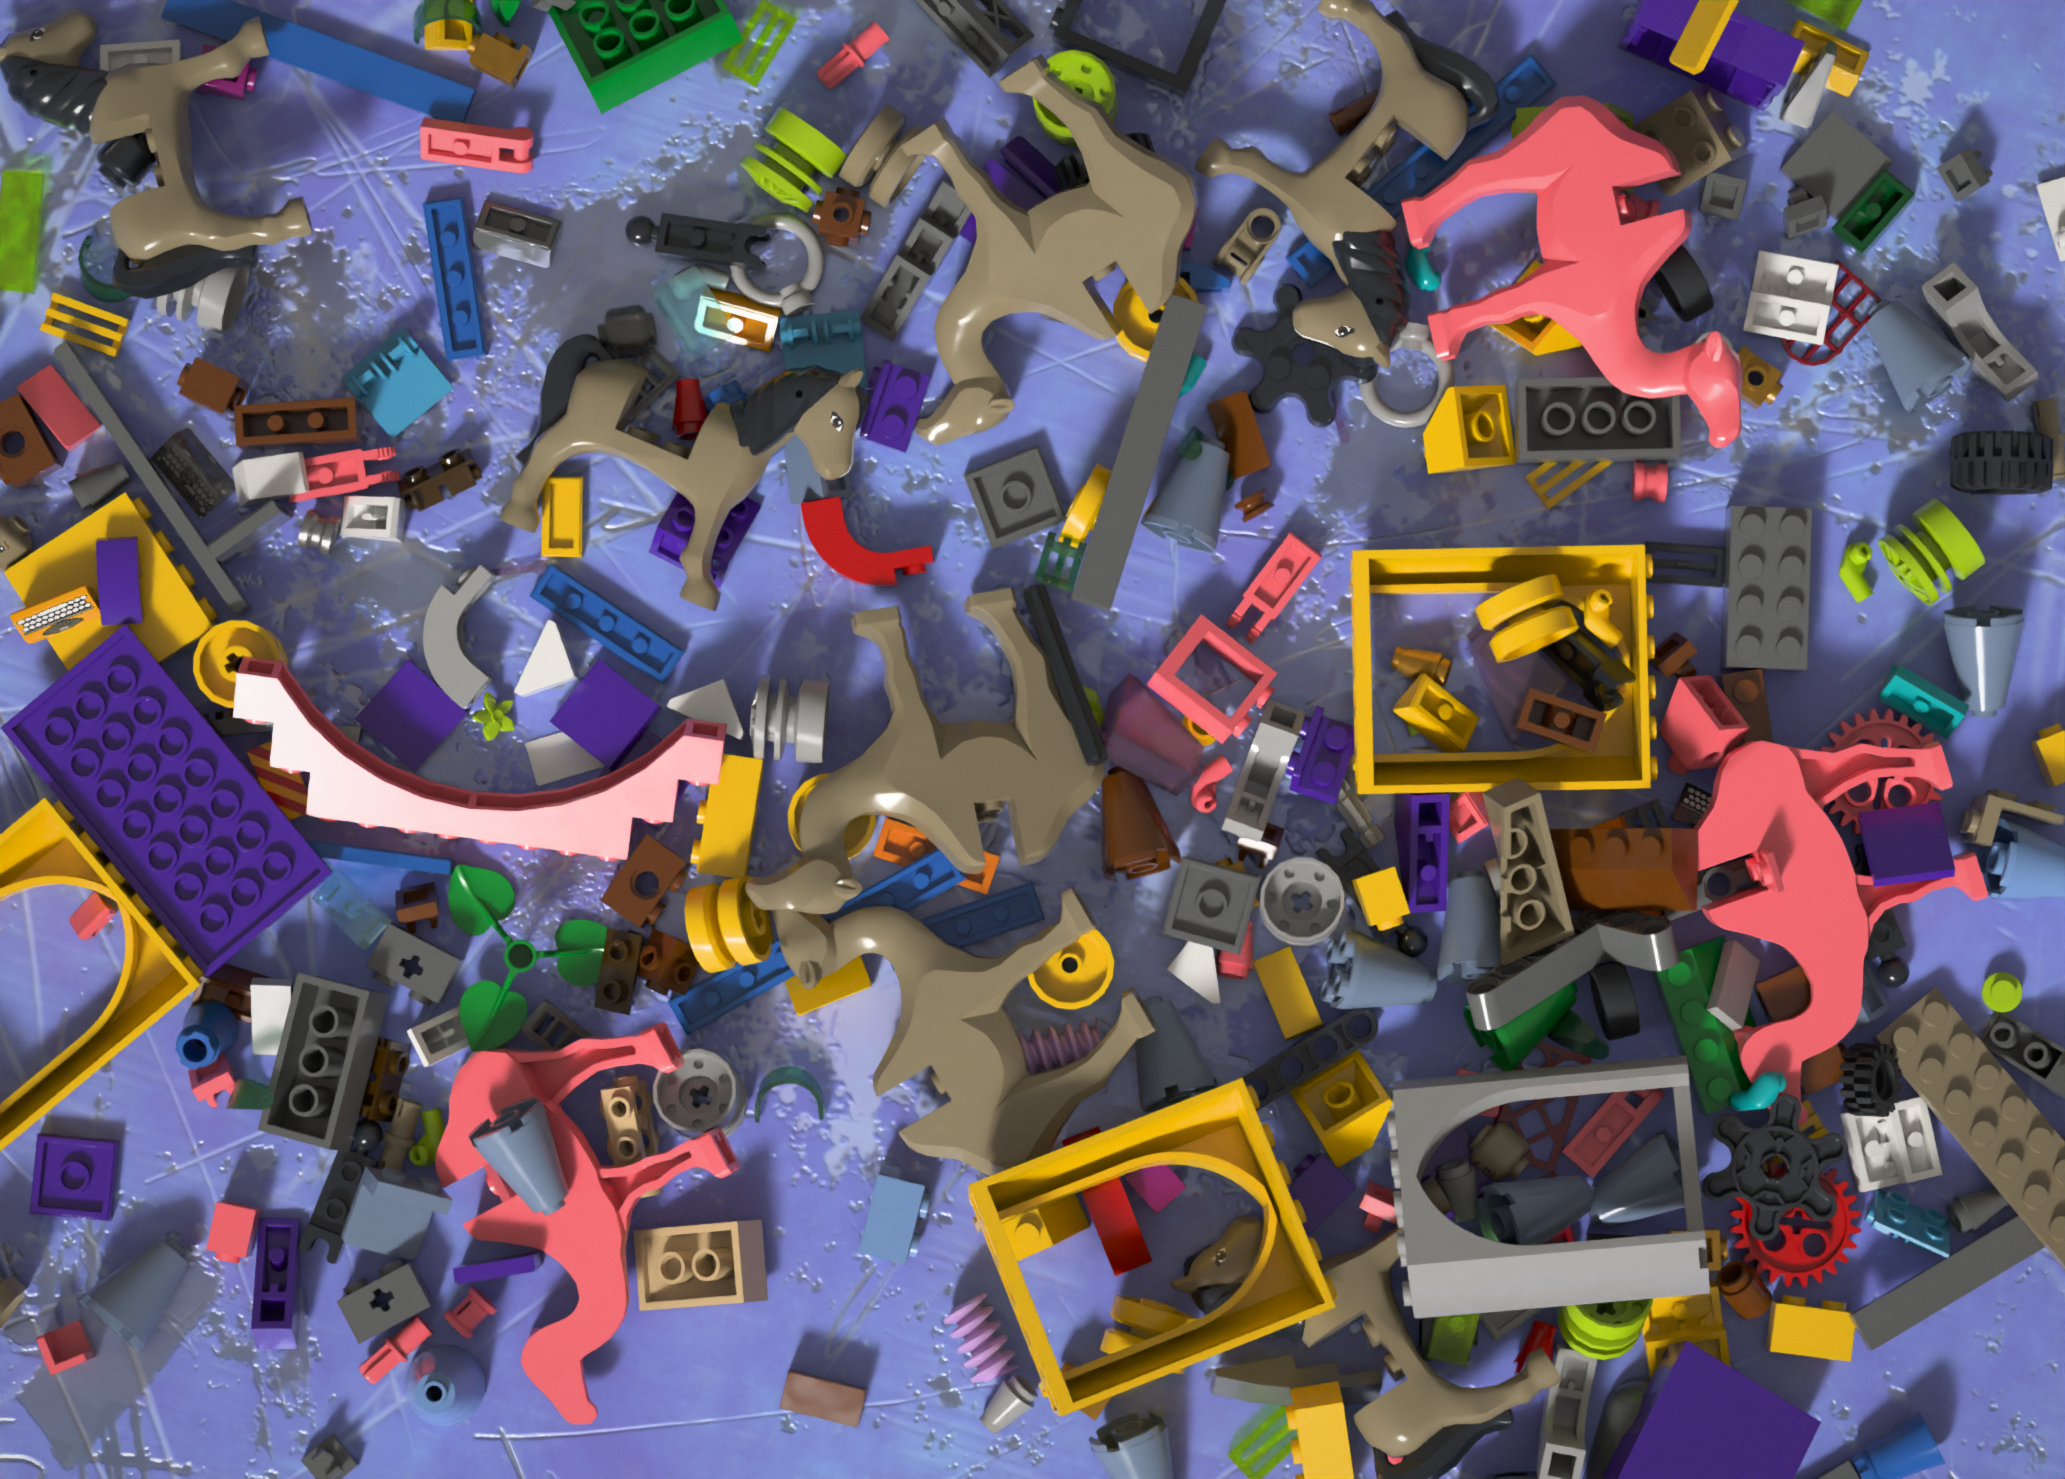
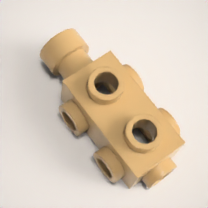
M637 1074L613 1078L614 1085L600 1090L599 1107L602 1117L606 1120L609 1135L607 1151L610 1158L613 1159L614 1165L633 1164L645 1157L659 1153L660 1137L654 1128L651 1112L652 1095L647 1090L646 1080L638 1081ZM635 1094L641 1097L642 1107L636 1105ZM642 1134L648 1136L650 1140L649 1147L644 1146ZM661 1187L647 1191L640 1198L661 1194L663 1189Z

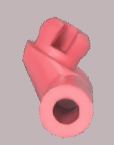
M1223 755L1203 767L1192 777L1190 800L1192 806L1202 813H1210L1216 808L1217 782L1234 771Z

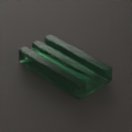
M1049 531L1035 579L1073 592L1087 544L1079 542L1078 548L1070 546L1072 539L1065 536L1062 543L1055 541L1057 534ZM1053 551L1059 553L1053 575L1045 572L1051 552ZM1068 556L1074 558L1068 580L1060 577Z

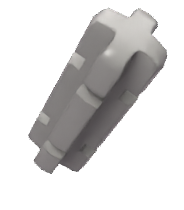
M1344 779L1337 799L1338 805L1335 807L1352 831L1359 832L1360 836L1357 838L1367 850L1371 849L1383 841L1385 834L1378 824L1373 826L1371 823L1373 817L1356 793L1351 794L1349 792L1351 786Z

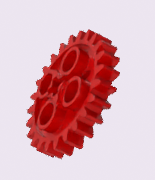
M1772 1160L1767 1161L1769 1175L1779 1176L1786 1171L1787 1164L1784 1160L1782 1168H1778ZM1833 1168L1824 1174L1820 1172L1819 1183L1826 1192L1832 1194L1837 1202L1836 1214L1830 1220L1825 1221L1830 1223V1228L1819 1229L1798 1225L1795 1227V1232H1792L1791 1226L1779 1223L1782 1240L1777 1248L1771 1250L1766 1249L1763 1241L1756 1239L1749 1230V1221L1752 1216L1751 1205L1741 1197H1733L1742 1205L1740 1209L1729 1210L1730 1215L1739 1218V1223L1730 1226L1729 1231L1741 1233V1238L1733 1243L1735 1248H1747L1741 1260L1747 1263L1755 1259L1757 1262L1753 1269L1757 1274L1762 1273L1767 1268V1281L1771 1283L1781 1274L1783 1285L1786 1287H1790L1793 1277H1797L1800 1286L1806 1287L1808 1275H1812L1818 1283H1822L1823 1276L1821 1270L1823 1269L1836 1275L1837 1270L1833 1262L1837 1259L1848 1263L1849 1260L1842 1251L1845 1247L1850 1249L1857 1248V1245L1848 1239L1849 1234L1861 1232L1860 1228L1851 1225V1219L1861 1216V1212L1851 1210L1848 1207L1857 1197L1853 1194L1843 1195L1842 1193L1847 1188L1848 1181L1842 1180L1834 1183L1837 1170ZM1790 1208L1781 1215L1783 1217H1794L1795 1211H1797L1799 1217L1817 1221L1800 1208ZM1811 1233H1817L1822 1241L1821 1248L1817 1253L1807 1255L1803 1250L1804 1238Z

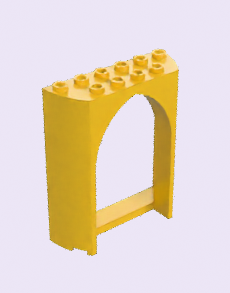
M1645 545L1352 550L1350 560L1351 581H1349L1352 615L1355 755L1352 756L1353 770H1355L1357 794L1485 792L1517 777L1538 791L1651 788V781H1657V757L1650 756V741L1656 740L1657 725L1656 717L1649 716V701L1655 700L1656 684L1655 676L1648 675V661L1654 659L1655 643L1654 635H1647V621L1653 619L1654 602L1653 595L1646 594V578H1652L1653 561L1652 554H1645ZM1556 574L1564 592V596L1559 603L1570 607L1584 616V601L1591 591L1603 588L1610 592L1612 603L1610 604L1609 621L1624 634L1622 639L1613 647V650L1618 659L1635 674L1636 681L1625 683L1617 688V691L1624 698V703L1613 710L1603 712L1607 716L1594 753L1589 754L1557 743L1545 748L1517 752L1373 754L1370 596L1501 593L1520 583L1541 576Z
M43 798L0 834V902L25 890L54 884L76 885L104 894L117 902L122 915L125 931L124 964L115 993L93 1026L0 1104V1151L202 983L201 976L204 974L139 894L131 887L130 883L115 865L107 858L86 830L74 819L75 817L60 799L54 803L47 798Z
M1243 1078L968 1185L969 1202L976 1215L972 1217L977 1232L981 1230L983 1232L1041 1378V1382L1038 1384L1044 1398H1049L1051 1409L1056 1415L1062 1417L1336 1307L1333 1301L1338 1298L1336 1288L1330 1276L1323 1277L1318 1264L1322 1260L1318 1244L1313 1237L1308 1239L1302 1225V1223L1307 1221L1303 1207L1298 1199L1292 1201L1287 1185L1291 1184L1288 1170L1283 1161L1277 1163L1271 1149V1147L1275 1146L1274 1136L1267 1123L1261 1124L1255 1110L1260 1108L1257 1094L1252 1085L1246 1087ZM1158 1165H1188L1216 1172L1243 1187L1263 1207L1264 1224L1259 1252L1244 1282L1224 1304L1195 1321L1061 1373L1002 1222L1124 1174Z

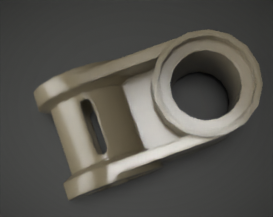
M1268 208L1253 210L1236 233L1232 234L1212 263L1216 266L1221 264L1239 277V283L1245 286L1278 239L1281 223L1277 214ZM1260 217L1270 219L1274 225L1273 233L1266 238L1255 236L1251 230L1252 222ZM1231 255H1234V256H1236L1238 259H1240L1241 261H1243V262L1246 264V266L1243 265L1242 263H1240L1238 260H1236V259H1235L1234 257H1232Z

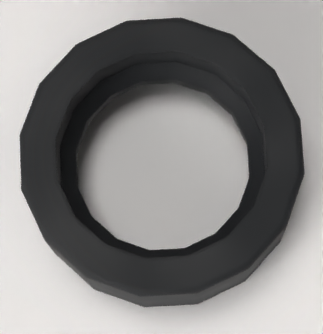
M1681 244L1654 274V278L1676 315L1683 322L1688 323L1713 309L1714 300L1701 270L1687 249Z
M1611 961L1599 964L1589 971L1591 991L1598 1019L1606 1039L1612 1041L1639 1034L1640 1019L1637 1003L1625 965Z

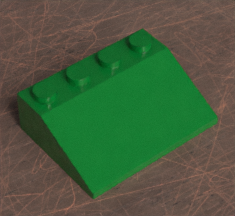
M577 0V3L567 11L554 5L548 10L601 114L744 41L724 0Z

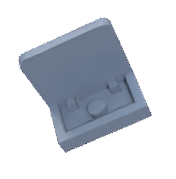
M365 1166L341 1238L349 1246L413 1260L419 1253L433 1211L448 1215L453 1200L442 1188L443 1184L428 1177L415 1179L407 1177L396 1169L383 1167L380 1170Z

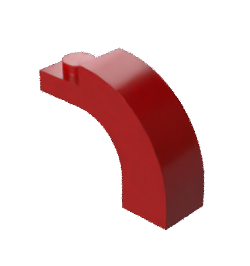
M840 496L800 503L805 529L816 552L831 569L852 582L876 588L898 587L895 571L903 570L904 576L917 575L927 572L926 565L934 564L931 545L890 553L873 552L860 546L848 532Z
M1099 1126L1062 1140V1144L1066 1147L1101 1133ZM1117 1177L1081 1191L1114 1275H1120L1152 1262L1120 1178Z

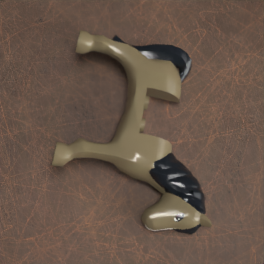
M1322 0L1317 10L1328 20L1349 21L1369 38L1379 55L1382 68L1381 83L1378 95L1366 117L1332 151L1314 166L1302 172H1291L1279 167L1266 158L1260 149L1254 146L1232 149L1220 137H1216L1207 146L1196 162L1194 169L1208 178L1220 174H1235L1245 177L1269 190L1289 207L1298 227L1312 245L1332 261L1337 274L1345 286L1344 290L1331 296L1306 298L1294 306L1292 321L1295 331L1304 338L1333 347L1340 357L1355 368L1363 369L1378 363L1384 369L1390 367V350L1396 345L1400 335L1408 326V311L1411 297L1407 288V279L1403 271L1401 259L1395 249L1396 241L1392 235L1397 223L1381 205L1359 188L1372 173L1373 169L1369 166L1375 156L1379 154L1384 157L1397 140V137L1394 136L1396 132L1395 123L1443 159L1447 160L1458 148L1466 132L1486 123L1499 111L1498 92L1491 76L1480 66L1454 49L1432 43L1416 35L1399 11H1392L1384 16L1377 10L1374 3L1369 0ZM1466 101H1471L1475 105V111L1470 115Z
M79 9L67 10L47 23L10 33L0 44V69L8 85V92L12 100L20 104L28 115L37 116L43 121L61 127L66 131L76 130L84 137H91L93 145L142 132L146 134L151 153L154 152L157 165H154L153 168L159 187L128 196L117 202L110 210L111 229L118 247L112 273V281L117 289L130 296L144 299L164 296L192 287L209 275L228 267L255 268L258 264V245L260 244L275 246L291 237L313 235L309 212L303 196L290 199L281 210L274 214L250 217L236 216L207 206L201 199L195 183L191 159V125L188 107L190 96L201 84L211 80L239 76L251 58L271 55L267 35L260 16L245 21L232 40L211 52L174 63L127 64L111 71L78 67L81 55L96 37L98 24L93 16ZM132 261L139 266L130 268L129 262Z
M591 334L578 335L565 341L555 351L546 369L545 380L540 392L539 416L535 434L529 443L515 456L523 468L520 474L513 480L510 500L502 507L499 517L500 520L528 532H536L540 522L537 507L539 495L547 478L565 460L586 453H602L626 459L654 474L686 497L694 507L695 523L688 544L681 551L679 558L687 576L679 596L696 605L716 611L721 593L713 580L712 559L718 535L729 511L744 500L760 481L772 456L793 436L797 435L807 447L815 471L825 480H834L844 476L853 465L855 432L860 428L870 406V398L859 384L863 376V371L860 368L845 374L825 369L819 365L785 370L780 375L751 390L744 398H740L732 404L717 403L703 423L695 444L691 449L676 442L674 444L666 441L664 445L659 444L660 435L641 427L637 428L629 425L628 430L624 431L648 370L631 362L616 359L596 336ZM590 357H595L599 360L586 367V362Z
M1430 1175L1420 1183L1430 1201L1442 1214L1446 1215L1452 1210L1450 1202L1433 1176ZM1242 1215L1236 1218L1214 1244L1208 1245L1186 1258L1183 1265L1184 1277L1172 1281V1288L1190 1293L1195 1305L1203 1312L1204 1316L1219 1308L1238 1290L1254 1265L1262 1240L1264 1220L1252 1215ZM1397 1225L1388 1233L1361 1249L1344 1252L1318 1262L1323 1277L1330 1276L1336 1288L1338 1298L1333 1300L1335 1308L1260 1338L1276 1340L1284 1337L1291 1341H1300L1302 1339L1307 1347L1310 1348L1364 1314L1363 1319L1365 1321L1362 1322L1363 1327H1361L1364 1335L1373 1348L1380 1345L1384 1350L1386 1356L1383 1357V1364L1395 1383L1401 1379L1403 1381L1366 1405L1352 1417L1358 1430L1372 1446L1377 1479H1439L1457 1466L1467 1452L1483 1436L1495 1431L1510 1429L1514 1423L1512 1407L1528 1404L1540 1391L1551 1388L1561 1382V1378L1541 1347L1527 1355L1520 1373L1497 1385L1482 1388L1460 1387L1439 1376L1421 1357L1411 1339L1392 1289L1391 1270L1395 1262L1400 1258L1396 1231L1404 1230V1227L1398 1228ZM1388 1456L1403 1459L1397 1464H1392Z

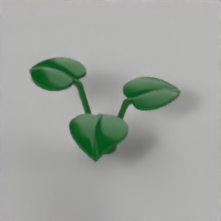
M462 864L455 867L449 883L448 903L451 916L456 925L462 931L472 936L484 934L492 925L507 944L504 952V961L510 971L502 988L490 980L479 981L471 985L464 992L460 1001L459 1015L471 1050L478 1052L503 1045L512 1039L524 1025L528 1013L527 1001L521 994L511 992L509 989L516 974L530 970L534 966L536 959L559 957L557 962L558 972L564 980L572 985L584 987L598 983L607 927L584 919L566 922L555 933V943L558 950L536 951L534 946L526 940L513 941L498 922L507 918L514 908L515 894L509 881L501 874L492 870Z

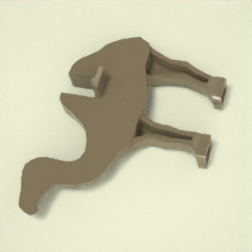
M1042 53L1001 79L998 83L1004 92L1022 93L1034 97L1068 127L1082 153L1090 182L1059 191L1025 210L1004 196L995 186L990 176L973 161L959 136L953 132L945 117L937 120L900 145L906 156L925 155L934 157L949 174L958 196L969 207L976 218L977 239L966 272L946 297L938 311L934 324L938 353L955 385L931 416L921 417L915 424L916 433L933 445L945 444L960 437L981 433L1005 421L1008 418L1009 412L1015 407L1005 379L989 359L983 347L984 330L992 321L1013 313L1039 312L1071 325L1093 338L1108 340L1117 336L1122 331V328L1089 277L1092 276L1097 282L1113 272L1116 266L1119 265L1150 314L1171 298L1180 280L1182 248L1195 221L1198 204L1197 194L1190 173L1183 165L1143 147L1118 131L1101 104L1080 94L1051 72L1050 65Z
M1014 588L972 594L964 601L966 614L980 620L991 630L1011 667L1014 697L1012 722L1010 723L974 720L941 725L924 698L919 676L910 658L899 606L866 610L853 615L851 619L853 633L868 638L878 645L884 664V689L890 701L891 718L885 731L862 756L821 780L807 795L799 821L801 859L766 878L755 876L746 882V893L756 907L763 910H789L809 914H829L837 912L847 900L861 893L863 890L862 885L853 878L844 847V832L850 821L862 815L890 816L912 824L958 870L967 874H980L986 866L978 823L997 819V814L1002 813L1006 806H1008L1019 866L1037 863L1052 851L1066 822L1094 796L1105 777V761L1098 766H1088L1085 763L1062 698L1056 688L1048 656L1034 640L1015 610L1016 597Z
M1075 886L1061 893L1062 909L1059 920L1042 934L1021 940L1013 949L998 957L977 956L949 944L907 911L893 906L864 907L832 922L827 921L820 914L789 910H770L776 925L780 948L785 961L807 990L813 989L822 978L836 972L856 957L865 953L881 954L893 965L901 990V1017L888 1049L874 1073L873 1088L875 1094L878 1097L925 1068L932 1066L935 1073L931 1074L934 1085L942 1096L948 1093L951 1101L898 1132L910 1148L918 1153L932 1157L957 1159L989 1176L1050 1153L1062 1128L1079 1103L1107 1086L1116 1068L1139 1038L1146 1037L1158 1030L1156 1022L1140 995L1132 987L1122 994L1121 1013L1117 1023L1088 1055L1058 1068L1035 1074L1030 1072L1022 1039L1004 1003L1022 980L1039 970L1055 953L1077 942L1082 935L1088 934L1098 927Z

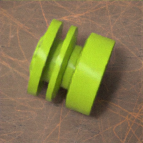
M1079 50L1059 52L1046 60L1053 74L1080 94L1101 104L1113 124L1115 123L1118 110L1114 77L1104 61L1092 53ZM1032 97L1037 122L1046 136L1060 145L1077 148L1078 145L1068 127L1052 111Z
M779 107L764 127L765 132L775 142V145L770 148L754 141L751 148L764 159L762 163L748 155H744L739 163L751 175L754 182L771 196L784 204L795 206L808 213L813 206V202L801 190L804 188L814 195L820 196L823 192L822 188L811 176L814 172H817L823 176L833 178L846 160L847 155L830 139L807 122L786 109Z
M1936 498L1930 499L1911 514L1912 522L1917 530L1916 534L1904 525L1899 524L1893 528L1897 539L1890 534H1886L1878 540L1879 548L1895 577L1908 591L1912 592L1928 606L1939 600L1936 588L1944 594L1952 590L1951 582L1945 571L1948 570L1959 579L1964 580L1985 564L1984 556L1971 534L1959 519Z
M1653 1298L1559 1306L1557 1322L1562 1337L1572 1349L1586 1357L1600 1360L1618 1358L1631 1350L1638 1340L1652 1307Z

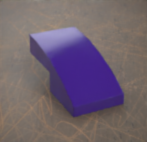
M138 536L97 539V578L102 625L142 623L144 611L140 585L142 570Z

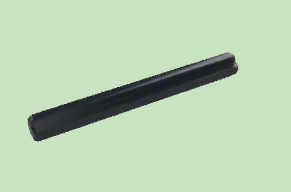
M1032 585L1024 591L1025 602L1043 650L1048 656L1054 680L1085 763L1088 766H1098L1108 759V752L1047 589L1044 585Z

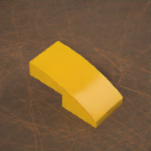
M1290 946L1253 961L1254 968L1286 1042L1323 1027V1023Z

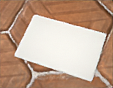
M563 732L525 743L538 786L604 766V764Z

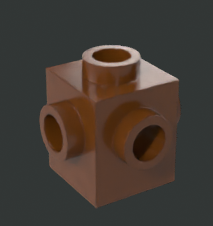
M837 187L836 193L826 191L824 201H816L812 223L818 224L817 231L820 237H825L824 243L848 248L849 243L859 244L861 234L868 235L872 212L866 211V200L859 198L860 192ZM839 208L849 212V217L844 222H839L834 218V213Z
M653 928L640 954L637 974L648 979L645 987L667 996L669 990L685 996L695 976L699 962L689 943Z

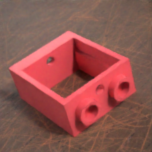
M1201 614L1147 683V686L1223 744L1231 733L1238 738L1248 726L1252 718L1247 715V712L1254 704L1261 709L1275 691L1269 684L1278 673ZM1200 642H1203L1256 683L1255 687L1231 718L1175 676L1176 672Z

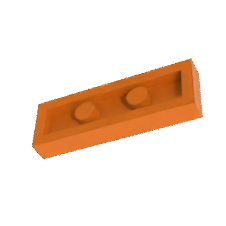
M885 818L873 856L906 867L938 848L917 828ZM983 851L986 866L980 874L965 873L967 879L957 885L987 895L1000 856Z

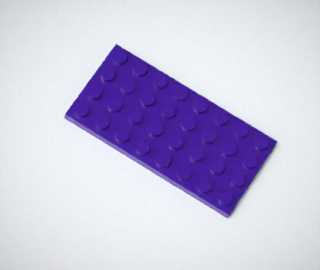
M124 624L1 727L2 731L207 977L215 973L334 873L127 624Z

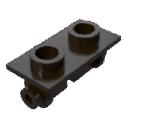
M470 448L463 451L460 449L450 450L439 457L438 463L427 468L418 466L403 474V479L398 481L397 484L401 497L408 493L410 494L404 497L410 512L416 509L421 512L445 500L439 486L445 483L452 496L478 485L477 480L483 478V475L477 463L469 466V464L474 462Z
M607 928L594 1003L595 1008L630 1015L631 1007L635 1004L633 995L642 946H645L643 933Z
M383 1037L378 1038L370 1069L371 1073L377 1075L375 1081H367L359 1116L367 1117L370 1120L392 1122L393 1114L398 1104L397 1101L400 1097L399 1091L403 1075L408 1070L410 1063L409 1051L411 1044L395 1042Z

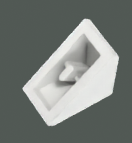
M303 452L242 460L232 468L239 508L310 491Z
M344 496L340 536L403 542L407 505L404 500L396 497Z
M551 620L547 621L514 690V693L522 697H527L578 679L560 626Z
M724 679L672 698L668 702L667 707L692 719L727 724L726 734L743 741L746 733Z
M1187 941L1166 970L1211 1004L1221 1003L1213 948Z
M459 1006L407 1031L424 1067L432 1066L469 1047L467 1036L460 1021Z

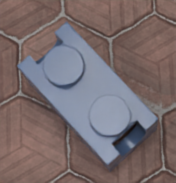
M878 1173L858 1253L906 1265L908 1256L916 1258L922 1235L914 1232L917 1218H926L931 1199L930 1194L924 1193L926 1184Z

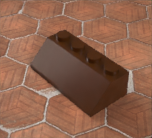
M1549 829L1569 910L1697 911L1698 829Z

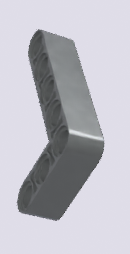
M1584 910L1571 919L1575 935L1509 964L1503 965L1500 963L1465 987L1475 1028L1486 1031L1507 1024L1605 960L1649 971H1662L1675 966L1680 961V955L1671 921L1667 918L1638 911Z

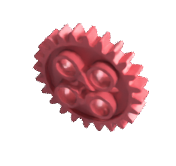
M1870 709L1867 721H1864L1859 713L1853 714V727L1845 721H1840L1838 725L1842 735L1839 736L1832 732L1828 733L1826 736L1833 746L1831 748L1819 747L1818 751L1829 752L1857 743L1859 740H1864L1870 745L1881 747V740L1883 738L1888 740L1887 748H1897L1902 745L1914 749L1917 744L1932 740L1935 735L1930 733L1921 737L1918 733L1922 728V724L1916 722L1911 727L1907 726L1908 716L1901 714L1897 721H1893L1892 709H1886L1882 719H1879L1875 709ZM1889 776L1888 779L1881 780L1880 806L1877 810L1897 808L1890 804L1888 800L1889 790L1895 785L1901 786L1907 793L1906 803L1902 807L1928 804L1929 800L1941 801L1943 797L1935 792V787L1923 778ZM1872 778L1863 782L1867 788V795L1862 802L1853 801L1847 790L1832 800L1833 804L1826 813L1829 815L1840 811L1842 815L1838 825L1844 826L1853 821L1852 834H1859L1861 832L1858 822L1859 812L1876 810L1873 808V799L1878 786V778Z

